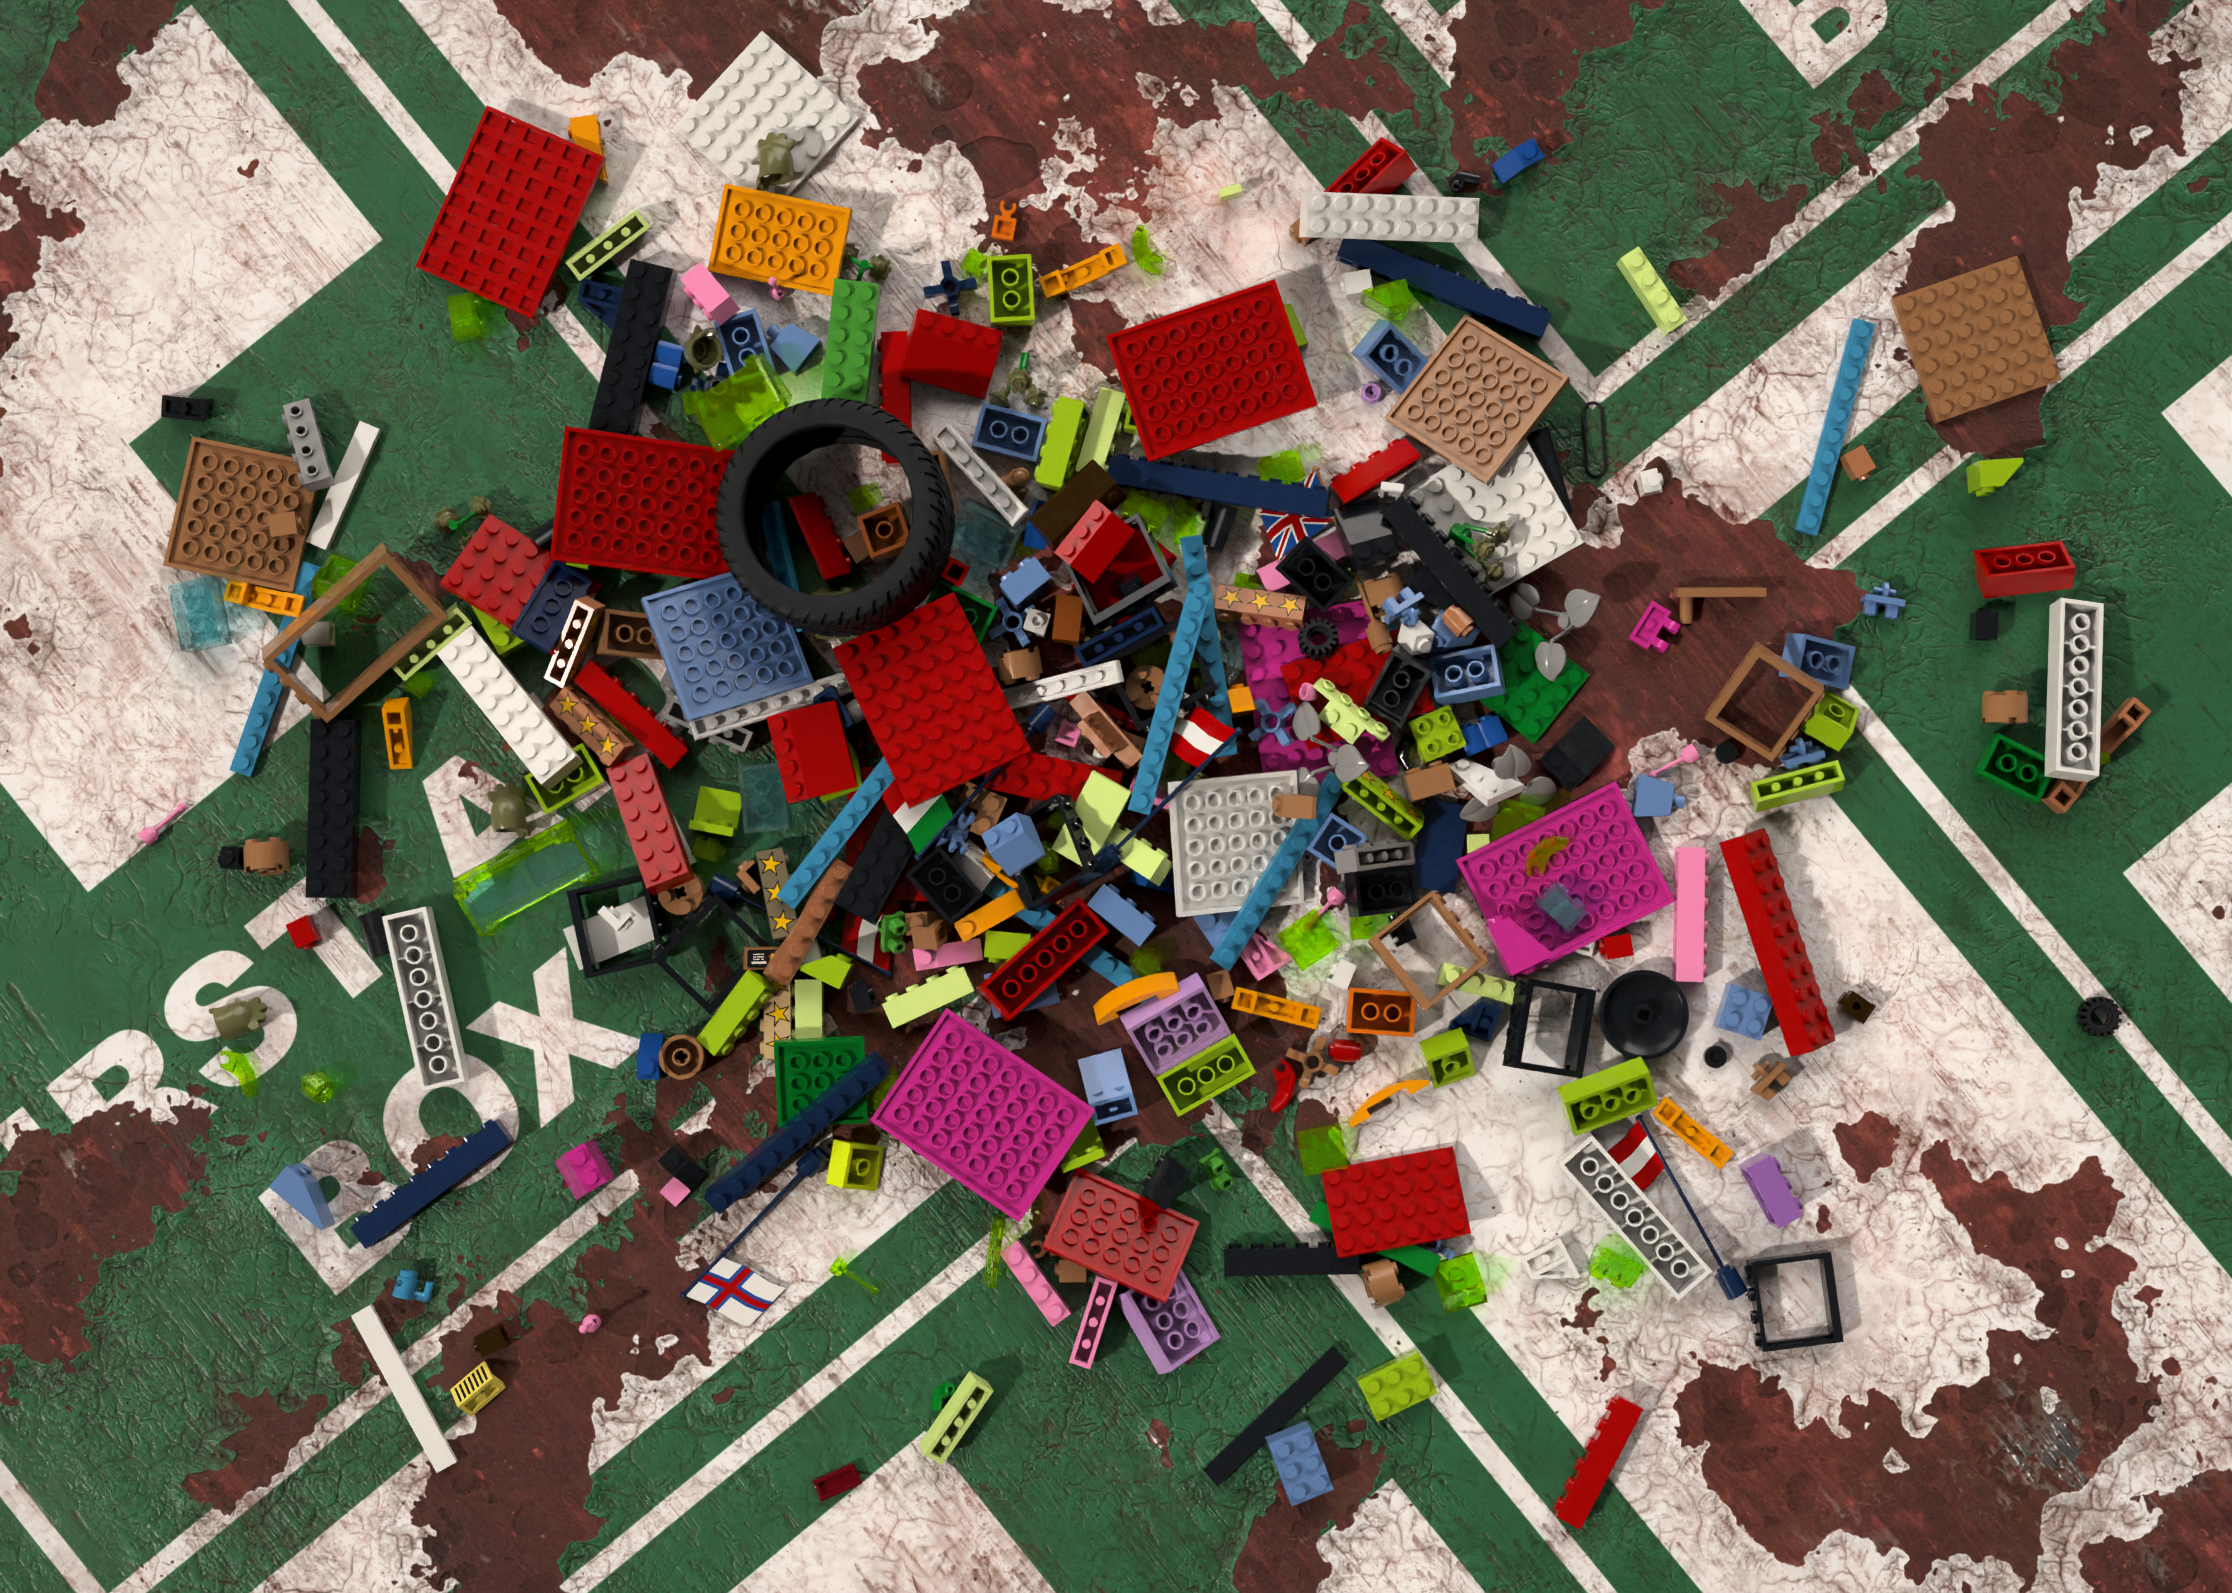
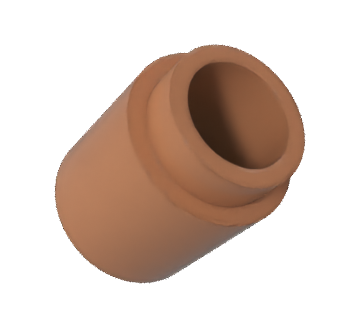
M1451 605L1441 616L1444 620L1443 623L1458 638L1462 636L1466 638L1474 630V621L1460 607Z

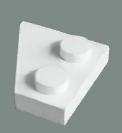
M1560 1238L1520 1258L1530 1279L1580 1278Z

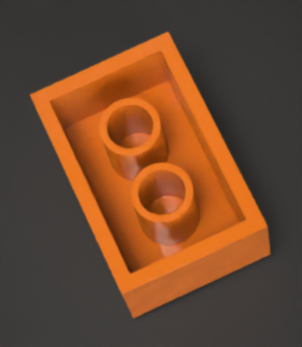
M1348 987L1345 1032L1414 1037L1416 1002L1407 991Z

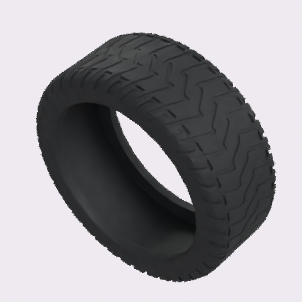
M822 398L798 403L773 414L745 437L732 455L719 485L718 501H716L717 519H715L718 542L723 552L722 556L730 568L729 571L735 580L739 582V586L755 602L787 624L812 634L817 633L828 637L858 636L869 631L885 628L886 625L889 626L899 621L923 602L936 586L945 570L952 550L951 547L955 533L954 505L948 481L940 465L907 425L892 414L861 401L843 398ZM834 444H860L879 449L900 463L908 478L913 499L911 527L906 543L894 563L878 579L864 587L836 596H813L785 586L776 576L766 557L762 539L764 509L768 496L779 477L796 460L815 449Z

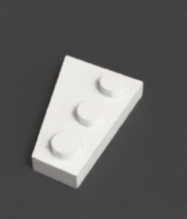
M1462 758L1449 764L1452 777L1487 807L1523 791L1524 784L1511 778L1506 780L1500 779L1496 776L1494 770L1470 759Z

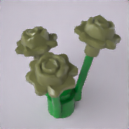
M1505 521L1498 523L1495 528L1488 527L1487 529L1473 526L1466 522L1463 525L1454 523L1449 530L1448 538L1455 541V545L1461 547L1482 565L1481 567L1486 570L1484 580L1487 583L1490 581L1498 582L1504 576L1503 561L1500 560L1497 563L1491 564L1486 559L1493 557L1495 547L1502 543H1507L1510 529L1506 527ZM1470 530L1486 533V536L1481 541H1474L1471 539L1472 533ZM1469 543L1470 545H1472V548H1474V550L1472 551L1465 544Z

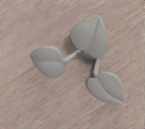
M1516 583L1510 589V608L1518 619H1529L1533 611L1558 616V624L1564 629V631L1553 637L1550 643L1540 642L1535 652V661L1539 671L1550 681H1556L1557 676L1565 667L1567 655L1564 647L1559 643H1555V641L1565 634H1570L1571 629H1579L1585 626L1593 617L1601 596L1583 589H1574L1568 593L1565 599V609L1567 612H1554L1535 607L1540 601V596L1533 586L1526 583Z
M1303 701L1294 715L1293 731L1299 740L1306 741L1310 738L1312 742L1332 749V752L1328 755L1330 763L1328 766L1313 770L1311 773L1306 767L1299 768L1297 770L1298 794L1318 797L1319 783L1314 775L1335 769V774L1340 781L1350 782L1363 775L1370 765L1353 745L1345 744L1339 748L1314 737V735L1319 734L1321 724L1317 712L1307 701Z
M1510 744L1503 756L1496 757L1492 761L1491 766L1498 778L1504 780L1511 778L1521 783L1517 777L1526 775L1530 771L1532 764L1524 751ZM1536 777L1529 781L1527 786H1523L1524 791L1520 794L1519 799L1528 806L1542 805L1555 796L1557 792L1555 783L1548 777ZM1473 797L1464 806L1459 816L1461 819L1473 822L1487 821L1497 813L1499 805L1495 803L1487 807L1476 797Z

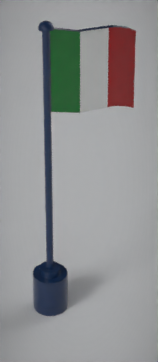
M1042 702L1025 721L1027 733L1024 736L1026 740L1030 735L1041 737L1059 717L1046 703ZM1002 766L994 769L954 814L950 810L943 794L909 810L896 781L894 780L882 793V797L891 815L907 834L916 852L914 855L915 860H922L921 857Z

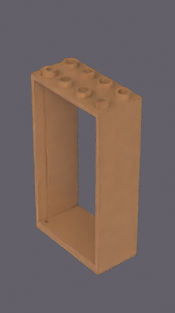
M382 542L261 649L262 660L264 661L262 664L270 673L275 672L280 677L278 680L286 689L291 687L296 693L295 697L303 705L307 703L312 708L310 710L311 713L319 721L323 719L328 723L442 623L448 615L444 605ZM384 563L431 612L328 703L324 704L277 657Z

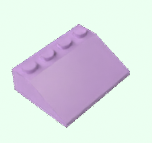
M1197 972L1178 983L1179 992L1160 1000L1156 995L1120 1016L1123 1025L1154 1078L1231 1034L1230 1029Z
M1181 1268L1165 1304L1130 1288H1126L1114 1296L1159 1375L1171 1372L1221 1338Z

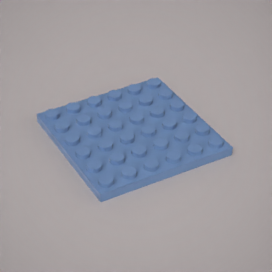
M731 572L642 597L641 599L687 723L814 683L793 626L780 620L755 602L739 586V582L735 580Z

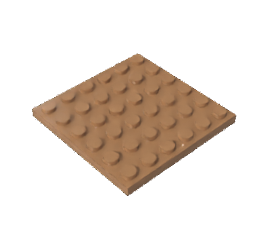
M2018 256L1926 286L1890 300L1934 424L2062 380Z
M1465 314L1384 418L1399 430L1486 486H1489L1566 388L1570 379Z
M192 436L163 565L294 593L318 490L309 492L305 485L301 486L297 474L301 470L299 466L295 465L293 457ZM295 511L304 518L305 530H303V536L281 540L271 537L268 515Z

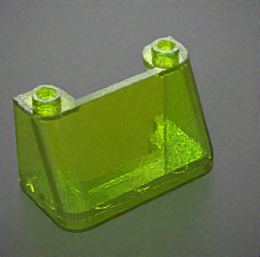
M762 352L758 355H755V353L749 355L743 360L745 364L740 370L708 391L698 389L689 396L691 399L688 403L716 452L725 449L754 430L770 416L785 409L792 399L793 395Z

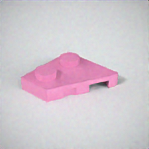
M1255 932L1240 954L1256 981L1263 979L1294 959L1291 954L1282 951L1275 944L1266 941Z

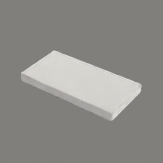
M645 896L615 908L621 914L620 919L629 911L635 914L632 918L634 920L633 924L626 931L623 929L616 931L600 914L586 920L595 964L654 940ZM574 925L563 929L579 970H583Z

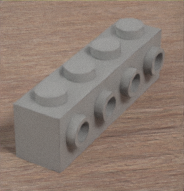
M307 398L283 405L285 414H281L284 426L289 427L290 430L287 438L290 446L295 448L296 453H292L295 465L299 466L301 470L300 473H297L301 486L305 485L309 492L334 486L335 482L311 401Z
M671 697L663 717L669 719L667 724L680 729L681 725L689 728L687 733L692 734L678 699ZM740 727L710 736L708 742L719 747L722 743L730 746L728 751L740 756L742 752L748 754L756 734Z
M1399 839L1386 840V845L1385 840L1371 842V844L1370 842L1357 844V848L1356 844L1342 846L1343 851L1334 852L1337 874L1415 863L1412 841L1399 843Z

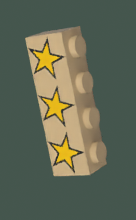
M765 976L776 988L772 992L771 999L760 1008L764 1009V1018H760V1032H764V1041H760V1054H764V1059H774V1040L791 1039V1031L793 1029V1020L791 1019V1007L793 1006L791 984H793V979L789 985H780Z

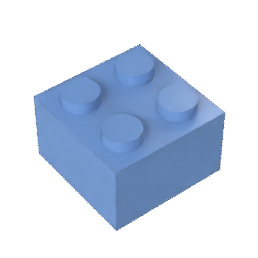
M1331 812L1306 851L1337 871L1334 852L1343 851L1342 846L1356 844L1357 848V844L1365 843L1368 836Z
M1726 984L1713 1026L1761 1041L1772 1007L1770 996L1733 984Z

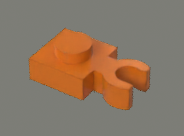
M1001 201L1000 211L1002 216L995 215L991 238L1013 242L1017 219L1011 217L1016 213V203H1013L1011 210H1005V201Z

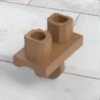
M1767 1061L1761 1066L1754 1063L1752 1067L1756 1071L1750 1077L1754 1081L1760 1076L1762 1077L1749 1090L1767 1101L1771 1100L1777 1092L1769 1084L1775 1079L1781 1086H1784L1791 1079V1076L1785 1070L1787 1066L1783 1062L1777 1061L1767 1072L1766 1070L1771 1066Z

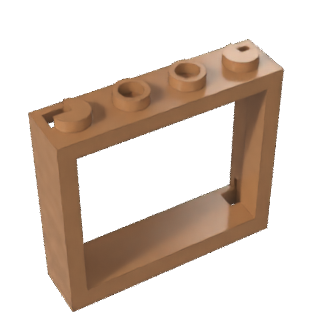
M1755 642L1705 712L1704 719L1773 762L1776 756L1780 758L1786 750V746H1784L1786 742L1796 737L1799 732L1797 727L1802 721L1805 723L1812 714L1810 709L1815 703L1818 705L1824 698V684L1760 643ZM1759 657L1813 691L1772 749L1718 716Z
M1433 891L1429 892L1368 941V944L1424 1013L1489 962L1487 959L1489 955L1485 952V949L1481 945L1477 947L1473 942V934L1468 928L1463 929L1458 923L1460 918L1453 910L1449 912L1444 906L1446 904L1444 898L1439 893L1435 894ZM1429 903L1477 961L1476 964L1430 1000L1424 996L1381 942Z

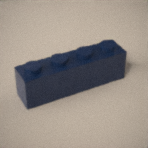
M1151 605L1074 647V650L1084 668H1087L1163 627L1164 624L1155 607Z

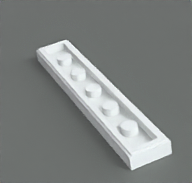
M362 421L359 422L335 475V485L330 487L306 542L329 551L382 430Z
M946 421L932 436L933 440L1009 524L1016 528L1030 511L958 431Z
M1114 660L1002 689L1011 710H1016L1122 683L1124 678L1120 660Z

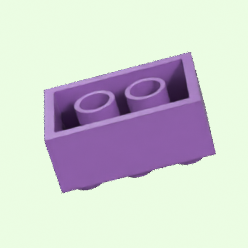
M1761 1152L1738 1164L1770 1225L1781 1228L1803 1216L1801 1209H1803L1802 1204L1797 1197L1792 1196L1790 1192L1792 1186L1788 1179L1780 1174L1779 1169H1781V1166L1775 1157Z

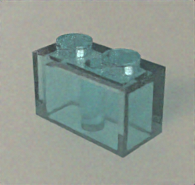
M1551 882L1534 900V903L1565 932L1570 933L1588 912L1584 910L1585 904L1577 897L1572 899L1567 894L1569 890L1562 883L1556 884Z

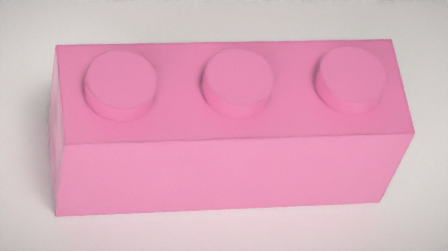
M701 262L680 278L685 285L682 288L690 299L695 297L692 301L700 310L704 308L702 312L710 322L714 319L721 326L740 310L731 296Z

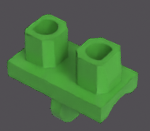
M901 910L893 915L882 916V920L878 922L877 929L881 932L880 950L883 953L892 951L897 954L906 950L903 935L907 931V924L904 922L905 913Z
M1215 1148L1210 1155H1206L1199 1160L1201 1168L1214 1191L1220 1188L1226 1191L1234 1185L1233 1177L1218 1148Z

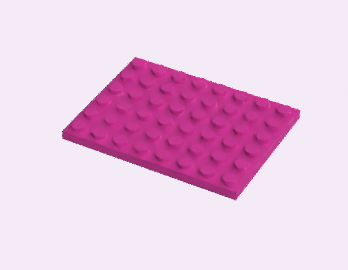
M1363 601L1332 605L1325 613L1319 608L1306 610L1304 623L1307 622L1308 624H1310V619H1314V622H1317V618H1321L1322 622L1327 619L1329 624L1332 622L1338 631L1339 647L1366 639L1365 630L1369 628L1368 624L1371 623L1370 617L1366 615ZM1237 622L1246 680L1253 702L1259 698H1264L1272 712H1279L1285 705L1291 703L1280 666L1306 658L1305 653L1302 654L1299 648V630L1290 631L1282 627L1267 628L1260 624L1245 625ZM1316 634L1310 638V642L1313 645H1322L1327 641V637L1323 634ZM1256 708L1253 712L1255 729L1261 726L1262 715ZM1295 713L1286 719L1285 730L1294 740L1292 744L1288 747L1286 745L1283 747L1274 732H1269L1257 742L1263 773L1298 770L1301 767H1306L1311 773L1313 770L1330 765L1328 755L1332 752V749L1323 746L1307 751L1305 742L1299 740L1293 731ZM1273 716L1270 719V726L1275 728L1277 719ZM1390 725L1386 726L1388 731L1391 733ZM1370 732L1361 734L1353 746L1356 747L1363 759L1370 765L1368 770L1378 778L1397 775L1398 768L1392 734L1384 742L1378 740ZM1342 740L1339 742L1332 743L1331 745L1338 746L1340 748L1341 746L1350 743L1346 740ZM1335 769L1327 770L1332 771L1335 774ZM1327 771L1314 775L1318 783L1321 782Z
M1616 781L1455 860L1485 921L1497 914L1509 917L1553 955L1513 975L1514 980L1517 977L1530 974L1675 902Z
M946 1008L870 1121L1014 1220L1020 1222L1096 1109Z

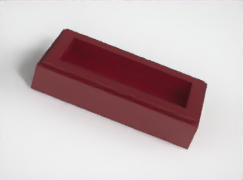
M854 1462L812 1480L821 1502L863 1483Z

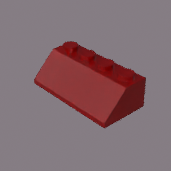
M1381 137L1324 192L1391 195L1417 168L1405 150Z
M1397 438L1387 445L1388 449L1380 452V450H1377L1369 455L1368 458L1370 460L1362 464L1359 461L1351 466L1349 473L1344 476L1342 473L1330 479L1332 483L1329 484L1328 488L1340 507L1352 504L1379 488L1382 481L1389 482L1415 466L1421 458L1420 454L1406 438L1401 441Z
M815 492L789 498L790 506L824 581L831 585L853 575L850 570L854 568L849 555L845 557L841 550L845 548L840 535L836 537L832 530L836 528L831 515L827 517L823 510L827 506L822 495L818 497Z
M2062 541L1974 550L1977 585L1984 599L2072 589L2076 567Z

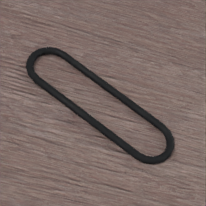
M1590 401L1582 408L1584 459L1588 475L1597 478L1604 475L1607 470L1604 411L1601 404ZM1592 404L1598 406L1601 413L1604 468L1600 474H1593L1588 468L1585 409Z

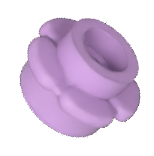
M1371 382L1370 384L1363 385L1361 388V398L1364 402L1375 404L1382 397V390L1376 383Z

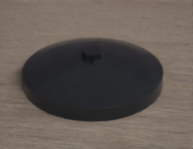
M1635 970L1617 977L1605 989L1599 1002L1598 1021L1604 1038L1616 1051L1630 1058L1641 1056L1643 1060H1649L1669 1053L1680 1043L1687 1030L1689 1009L1682 990L1669 977L1655 971Z

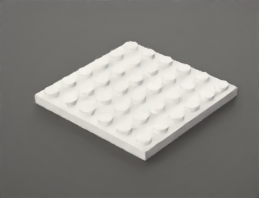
M761 31L673 128L737 186L764 191L761 190L760 186H756L760 165L751 164L758 156L760 150L757 142L759 139L766 140L767 134L773 132L776 137L779 133H785L788 136L787 139L792 138L796 142L791 150L793 178L786 184L770 185L765 192L790 196L860 119L768 35Z
M1527 439L1523 441L1489 486H1486L1462 469L1451 464L1402 493L1405 496L1414 497L1422 506L1419 508L1420 511L1425 514L1428 513L1436 522L1433 526L1437 530H1442L1447 536L1454 523L1463 525L1466 522L1470 525L1487 529L1488 527L1495 528L1498 523L1505 521L1506 527L1510 529L1509 539L1507 543H1502L1495 547L1493 557L1486 559L1491 564L1497 563L1500 560L1504 563V576L1498 582L1490 581L1488 583L1493 589L1491 594L1496 593L1584 543ZM1470 530L1472 533L1471 539L1474 541H1481L1486 536V533ZM1450 539L1449 545L1454 548L1457 547L1465 556L1462 560L1466 564H1471L1479 573L1477 575L1478 579L1484 582L1486 570L1466 551L1455 545V541ZM1469 543L1465 544L1472 551L1474 550V548H1472V545H1470Z
M1297 770L1194 779L1169 801L1177 917L1240 910L1297 818L1274 816L1272 810V800L1275 793L1298 794ZM1183 781L1168 782V796ZM1302 857L1270 907L1304 903Z

